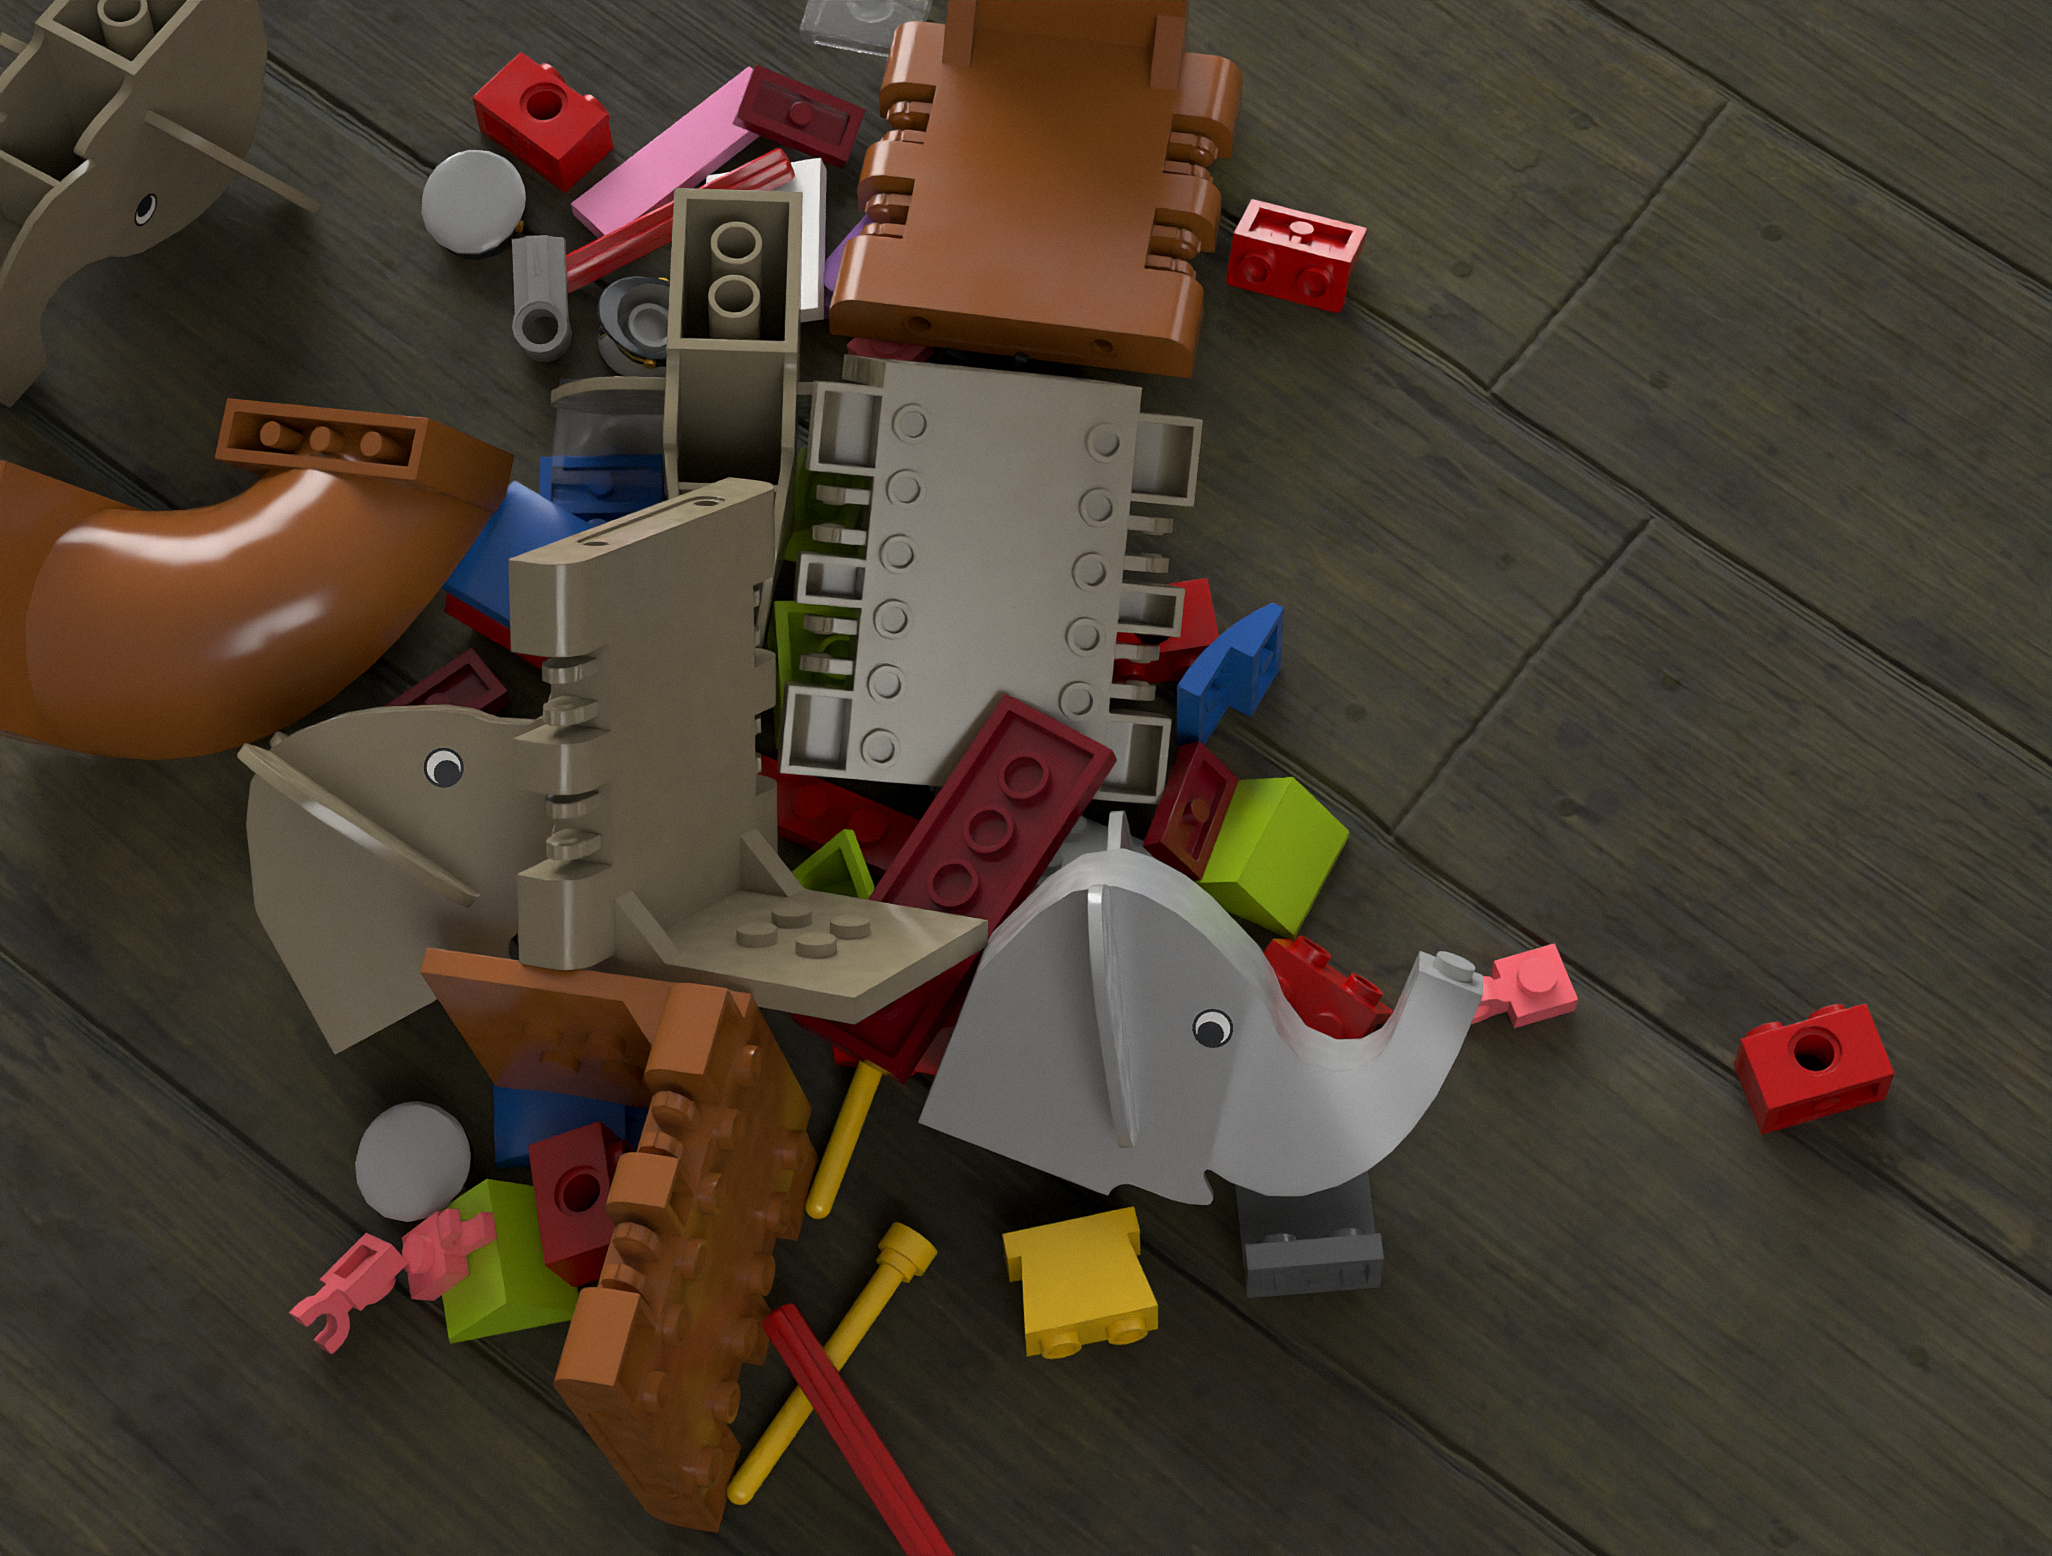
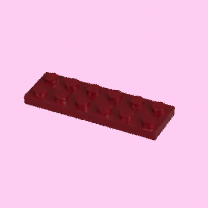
M1004 694L868 900L988 920L989 939L993 931L1027 899L1117 762L1113 750ZM984 948L856 1024L791 1013L790 1016L798 1026L904 1085L971 984Z

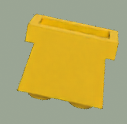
M1134 1206L1002 1234L1004 1259L1009 1281L1022 1280L1027 1357L1042 1354L1046 1359L1064 1358L1081 1350L1082 1345L1103 1340H1108L1110 1344L1114 1345L1129 1344L1143 1339L1147 1336L1148 1331L1158 1329V1304L1136 1256L1140 1255V1229Z

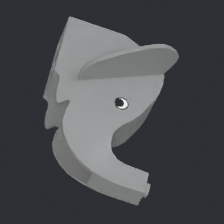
M1112 811L1109 816L1107 851L1083 854L1050 875L989 937L988 945L984 948L933 1078L918 1123L1107 1196L1116 1186L1131 1184L1174 1201L1208 1205L1211 1204L1214 1193L1205 1175L1206 1169L1212 1170L1231 1183L1266 1196H1305L1339 1186L1370 1170L1391 1153L1411 1132L1437 1096L1461 1049L1483 997V975L1474 972L1475 966L1471 962L1453 953L1440 951L1435 957L1419 951L1395 1010L1381 1029L1362 1039H1335L1316 1031L1304 1024L1284 997L1274 969L1256 942L1210 894L1186 875L1153 857L1134 852L1125 811Z

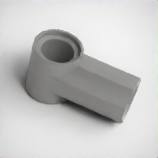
M548 235L525 236L524 238L513 239L515 315L512 329L514 337L526 355L532 359L542 362L557 360L566 353L572 339L568 313L566 240L564 237ZM545 316L558 322V332L550 342L540 345L534 344L527 339V329L536 318Z

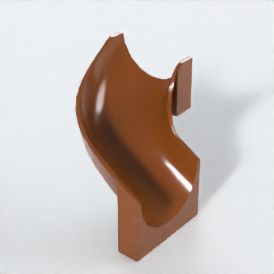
M227 398L215 459L261 478L238 496L216 505L188 510L142 511L11 462L0 460V736L20 742L92 756L95 754L113 758L167 760L206 756L241 747L244 743L250 744L291 726L329 702L368 670L401 637L430 603L471 548L493 513L497 511L505 499L515 455L425 417Z

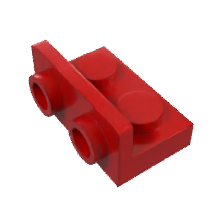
M1252 199L1233 234L1226 282L1233 287L1339 313L1345 304L1349 277L1364 249L1367 228Z

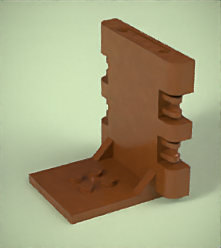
M948 0L946 24L911 21L898 26L893 34L879 94L880 118H886V121L895 130L887 132L881 141L872 144L867 149L857 188L859 210L865 211L868 217L876 223L864 226L859 236L851 238L844 245L828 313L830 334L939 348L950 347L955 350L1012 357L1017 352L1028 355V359L1192 379L1204 315V290L1201 284L1195 280L1196 271L1184 260L1195 258L1200 251L1215 253L1221 220L1222 198L1218 188L1212 184L1213 177L1203 167L1211 165L1217 157L1232 158L1242 102L1243 74L1235 63L1226 58L1188 52L1189 0Z
M427 947L420 973L495 1086L576 1095L625 1106L649 1109L637 1152L625 1153L619 1157L605 1205V1211L614 1223L615 1228L598 1286L584 1288L579 1293L553 1386L648 1514L673 1525L718 1533L728 1498L727 1486L734 1476L741 1450V1445L726 1424H731L738 1413L740 1386L737 1380L742 1363L764 1366L770 1339L763 1330L762 1321L771 1313V1310L762 1296L769 1294L774 1281L775 1259L772 1256L776 1238L798 1241L806 1212L805 1202L820 1161L806 1132L812 1107L751 993L730 991L728 988L694 983H674L582 969L555 970L521 964L519 960Z

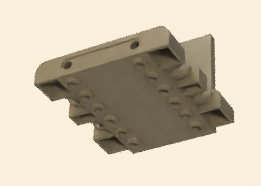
M844 354L842 379L867 385L814 381L805 469L865 476L864 488L817 485L816 499L823 500L825 504H862L860 529L844 527L842 524L822 523L821 525H813L812 540L859 545L858 555L797 551L793 601L796 603L853 608L852 617L822 614L804 615L803 629L823 635H832L833 633L850 634L848 657L831 656L829 653L810 652L800 656L799 669L806 671L846 675L845 685L803 681L785 682L776 769L780 773L943 787L1004 694H1007L1113 750L1117 762L1092 799L1159 804L1165 787L1172 719L1158 713L1109 708L1110 698L1143 701L1155 700L1156 686L1139 680H1127L1126 682L1112 681L1114 658L1129 659L1131 662L1150 663L1151 661L1159 660L1160 646L1116 641L1117 632L1180 637L1185 589L1174 585L1122 580L1123 570L1168 573L1169 558H1164L1160 554L1141 552L1138 555L1125 553L1127 530H1139L1144 534L1163 535L1164 533H1172L1173 518L1130 514V501L1194 507L1203 420L1141 413L1142 387L1077 377Z
M729 477L508 559L511 652L550 657L542 663V680L551 684V694L548 703L543 705V722L546 725L513 738L515 789L550 794L546 795L545 809L546 815L554 819L551 837H547L546 840L547 857L550 859L517 874L519 963L555 970L582 969L674 983H694L728 988L730 991L751 993L757 1003V1007L856 1024L988 945V920L807 890L803 888L778 856L777 782L770 777L756 775L757 772H761V754L755 752V735L761 733V715L759 713L776 705V654L769 650L755 648L760 646V628L754 626V608L759 606L760 596L759 587L753 586L775 575L774 486L772 484L757 480Z

